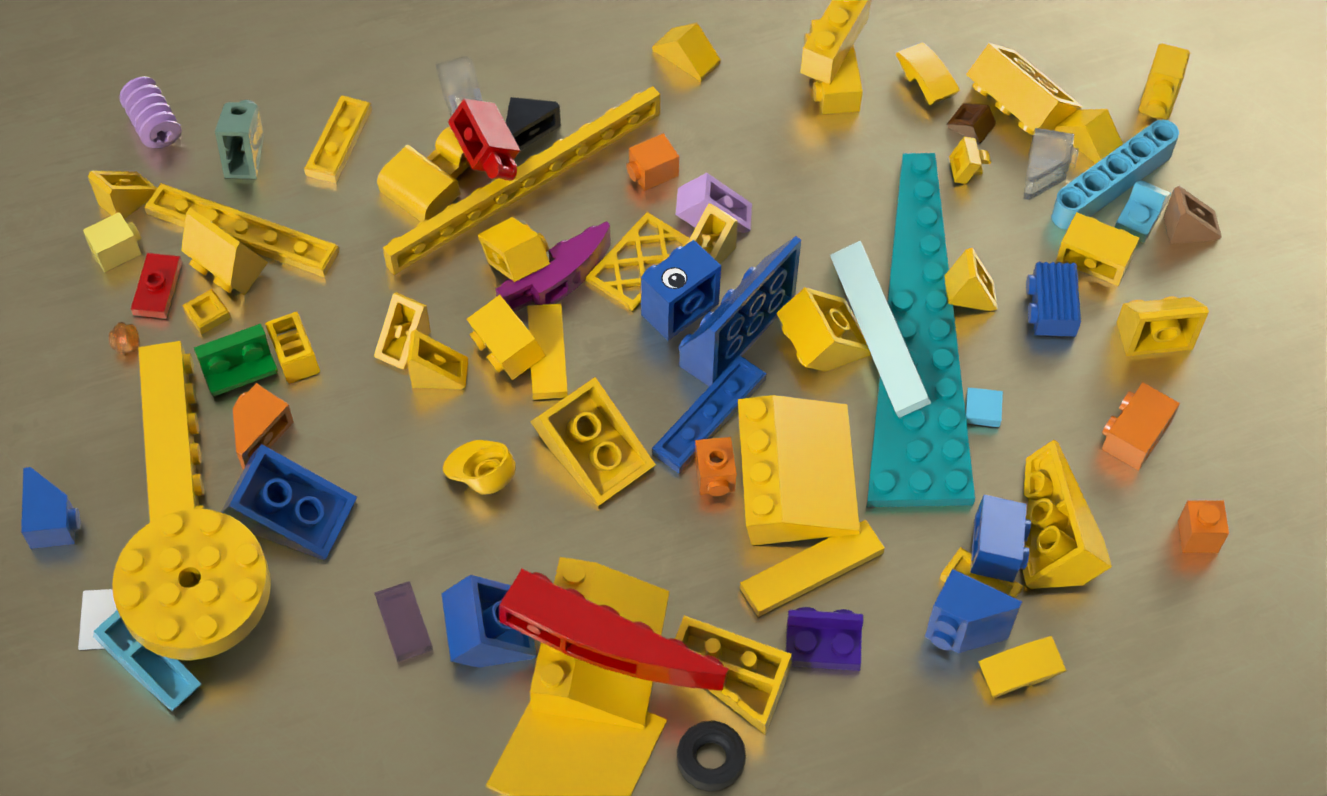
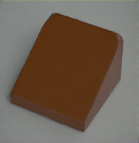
M963 103L948 121L947 126L965 137L975 138L977 143H982L994 128L996 121L989 105Z

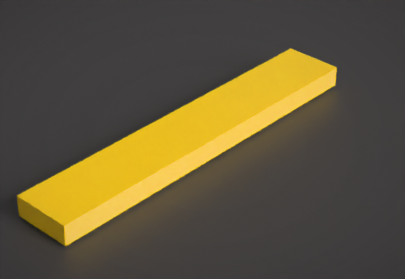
M160 183L144 207L147 215L183 228L185 226L186 212L191 207L253 252L321 277L326 276L340 252L336 244Z

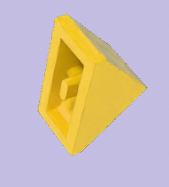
M698 23L674 27L652 46V51L700 82L721 63L719 55Z
M1108 109L1077 110L1055 127V131L1095 164L1123 145Z
M90 171L88 175L98 205L111 216L120 212L124 219L149 201L157 189L137 171Z
M708 203L688 243L694 239L721 264L736 249L738 220L712 203Z
M966 249L944 275L948 304L986 311L998 310L994 281L974 249Z
M397 292L393 293L374 357L400 369H407L411 331L417 330L427 336L431 333L427 305Z
M417 330L411 331L407 364L412 388H465L468 357Z

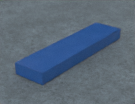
M738 355L652 447V455L680 474L695 457V440L712 439L738 411V399L750 398L764 383L767 373Z

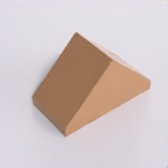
M1181 186L1174 188L1163 216L1170 244L1216 241L1222 238L1215 210Z

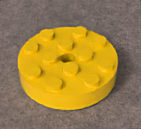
M187 509L172 512L145 525L129 540L122 550L114 569L112 581L116 608L131 635L142 646L153 653L178 660H196L212 657L241 642L255 628L263 616L268 604L271 588L269 568L262 548L253 533L237 519L227 514L207 509ZM196 577L199 583L194 587L186 588L189 583L195 581Z

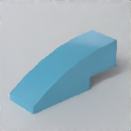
M118 610L93 631V637L106 651L172 712L201 686V683L178 659L163 657L142 646L128 631Z

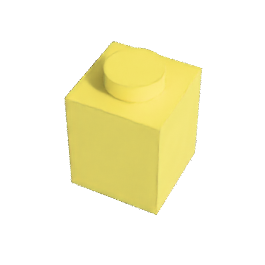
M120 212L83 229L89 248L104 272L141 255L137 241L141 240V236L132 221L126 223Z

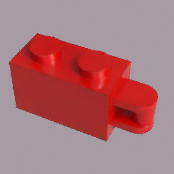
M464 98L448 120V123L472 170L485 171L491 179L514 180L517 175V165L514 159L521 150L496 104Z

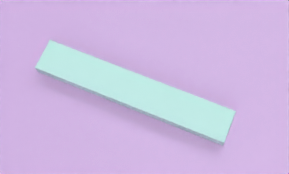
M861 241L831 254L832 262L897 416L900 418L931 404Z

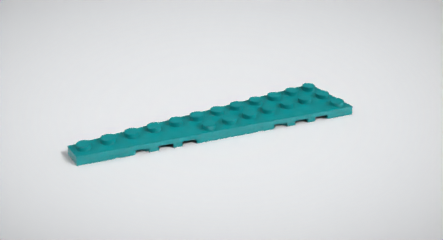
M903 153L887 299L931 404L899 418L881 376L879 377L866 507L974 505L975 502L953 305L947 302L944 275L948 272L949 266L936 153Z

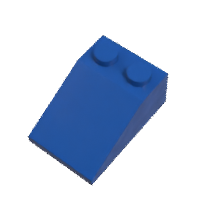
M261 444L251 455L221 513L237 519L256 536L325 560L357 496Z

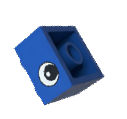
M694 239L684 247H677L667 259L658 265L650 266L641 276V315L669 341L719 304L721 265Z

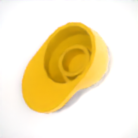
M474 440L461 445L446 458L443 464V472L446 477L465 482L472 490L479 494H494L504 489L510 483L516 471V463L507 446L500 442Z

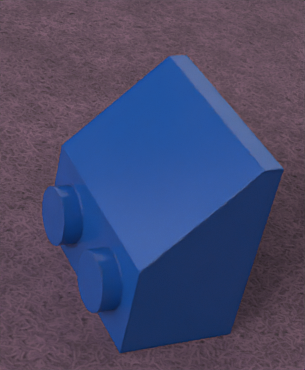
M952 569L933 605L925 638L930 639L940 649H951L957 653L1008 640L1022 601Z
M469 575L441 593L451 662L481 668L530 660L537 656L533 638L499 621V605L511 585Z

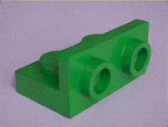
M261 323L194 347L200 368L212 396L225 393L278 372Z

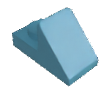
M1143 180L1135 182L1130 198L1117 219L1114 228L1125 230L1139 237L1140 242L1145 243L1171 193Z

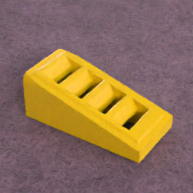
M298 311L265 323L288 383L297 382L320 372ZM293 328H297L296 330L277 336V334L291 330Z

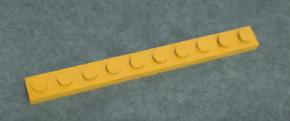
M653 86L643 92L634 94L630 100L618 107L609 109L603 116L591 123L584 124L570 136L557 140L551 147L538 155L529 157L523 164L517 167V175L514 180L506 181L498 178L484 187H479L468 197L458 203L450 204L444 211L429 220L420 222L416 228L401 237L393 238L383 247L386 267L393 275L399 273L660 115L661 94Z

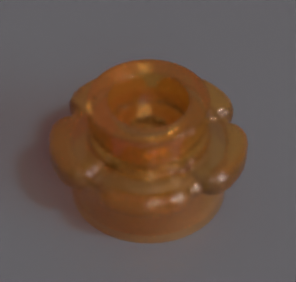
M119 322L109 333L111 348L122 356H127L128 352L137 351L139 347L137 328L133 324L126 325L124 322Z

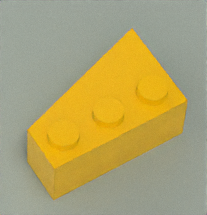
M684 615L675 639L682 641L690 650L702 656L710 655L717 658L725 667L729 668L723 691H709L766 736L792 666V654Z

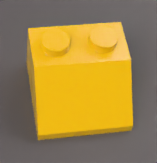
M191 207L186 212L181 251L192 258L189 265L205 276L209 271L216 275L213 282L228 293L234 288L245 295L268 262Z
M804 287L777 312L783 324L782 331L792 341L797 350V359L806 368L826 372L871 355L858 321L845 298Z
M1175 296L1165 297L1160 300L1143 301L1138 299L1123 303L1117 319V326L1125 355L1134 356L1193 350L1208 316V307L1192 297L1177 298Z

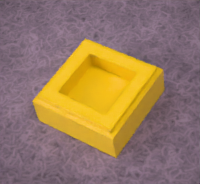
M213 289L182 305L184 312L201 335L231 318L229 310Z

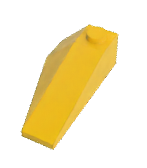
M1052 440L1026 458L1024 496L1028 498L1026 519L1031 520V528L1024 547L1029 548V558L1026 568L1022 570L1026 586L1030 589L1081 586L1112 567L1104 538L1059 443L1056 440Z

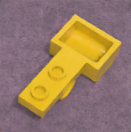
M449 126L440 133L436 140L435 150L427 158L411 146H405L382 168L377 178V185L382 194L422 222L444 211L461 194L456 178L470 164Z

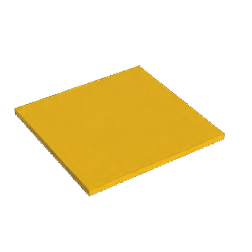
M530 700L486 787L506 796H631L667 723V719L647 712L645 728L640 729L535 712L531 710Z

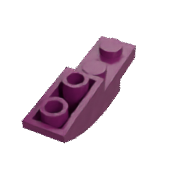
M606 221L598 226H591L584 230L583 233L569 240L558 242L548 251L549 265L516 282L511 279L505 281L500 287L495 289L496 297L501 295L514 312L532 303L535 305L558 303L578 288L586 280V276L605 257L611 246L610 224Z

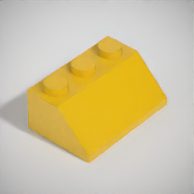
M989 43L966 74L974 81L972 86L975 90L984 96L990 94L997 100L995 106L1006 115H1015L1020 120L1018 125L1031 135L1035 133L1048 135L1055 130L1059 123L1082 108L1079 103L1017 52Z

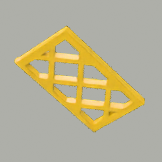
M646 212L586 276V281L631 311H634L641 303V291L632 300L623 294L622 288L641 286V278L621 280L619 267L639 265L641 277L645 272L644 264L661 263L669 257L670 254H667L665 241L676 240L683 244L682 246L684 247L690 238ZM648 223L658 229V235L639 237V232ZM660 242L662 255L642 257L640 244ZM635 245L636 258H617L626 246ZM614 268L616 281L604 282L597 277L605 269Z

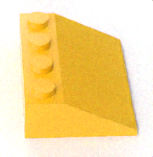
M777 395L738 399L745 517L751 545L860 534L848 405Z
M559 557L554 580L555 585L564 589L571 588L577 590L584 595L586 600L599 606H610L620 616L632 622H643L650 626L655 633L662 636L669 599L668 590L597 562ZM541 642L530 688L531 710L644 729L653 681L642 680L597 667L568 656Z

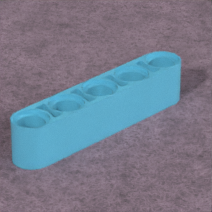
M1168 120L1153 122L1061 188L1057 194L1051 215L1053 223L1061 229L1068 230L1076 212L1089 217L1093 216L1134 186L1135 182L1142 180L1168 161L1172 156L1179 136L1178 127Z

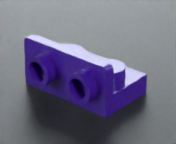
M800 607L796 610H789L786 624L785 652L792 654L791 667L860 671L864 615L855 614L847 609L822 612L811 607Z

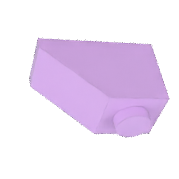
M705 173L678 188L676 215L693 227L697 226L708 203H712L738 220L737 232L746 233L751 230L752 203L710 174Z

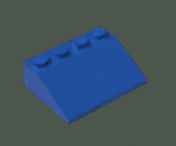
M795 236L766 256L756 267H750L735 290L731 288L726 292L721 305L714 312L709 311L694 334H687L681 341L678 348L680 351L679 367L707 386H710L738 355L742 356L778 317L777 312L795 296L801 248L800 238Z

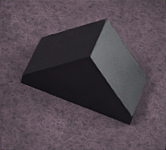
M510 97L505 123L520 150L561 126L560 105L556 101Z

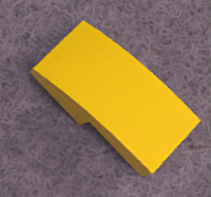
M923 42L895 54L909 82L917 80L929 105L952 97L960 91L943 62Z
M1052 636L1008 649L978 661L994 698L1028 684L1035 685L1067 672Z

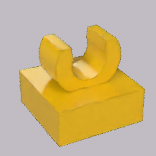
M963 137L949 155L955 183L967 184L973 175H982V164L990 165L991 163L989 152L987 150H978L976 139L970 137Z

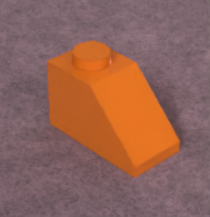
M257 383L248 392L241 394L233 407L236 453L242 469L244 470L251 455L261 444L271 448L294 423L289 404Z

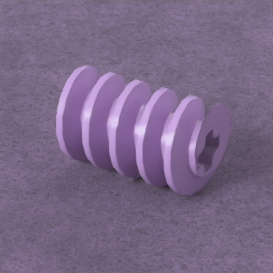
M137 77L124 85L119 99L141 142L150 148H163L176 142L181 136L182 129L180 124L177 123L175 115L172 114L170 106L167 105L165 97L162 96L160 88L156 86V81L149 77Z

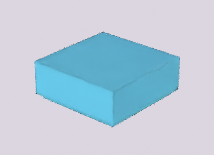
M968 387L965 406L967 424L1000 427L1003 391Z

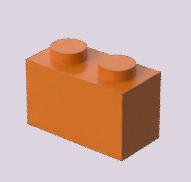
M1142 382L1135 393L1129 391L1119 407L1122 410L1120 416L1116 418L1112 415L1105 425L1102 434L1106 436L1102 450L1139 471L1172 423L1180 403Z

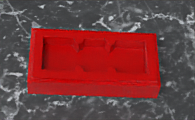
M147 253L131 306L134 316L167 319L182 267L180 256Z

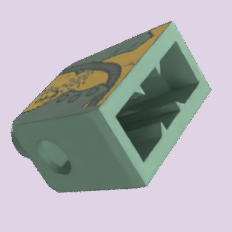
M242 100L239 103H225L215 129L224 178L257 179L263 145V130L258 105L251 100ZM240 144H242L241 151H245V153H241L238 151V146Z

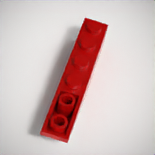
M521 569L499 605V621L568 656L597 667L642 680L680 687L723 691L726 685L729 668L725 667L717 658L710 655L702 656L690 650L685 643L678 639H667L655 633L650 626L643 622H632L620 616L610 606H599L588 601L577 590L571 588L564 589L557 586L547 576L539 572L531 573Z

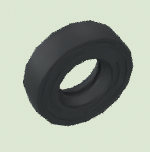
M704 721L690 727L681 737L677 748L678 768L685 780L695 788L706 791L722 790L732 785L743 772L746 761L745 745L738 732L729 725L718 721ZM706 743H716L726 752V760L718 768H705L697 760V750Z

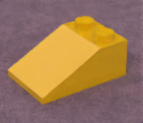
M596 377L530 421L549 450L597 506L656 465Z

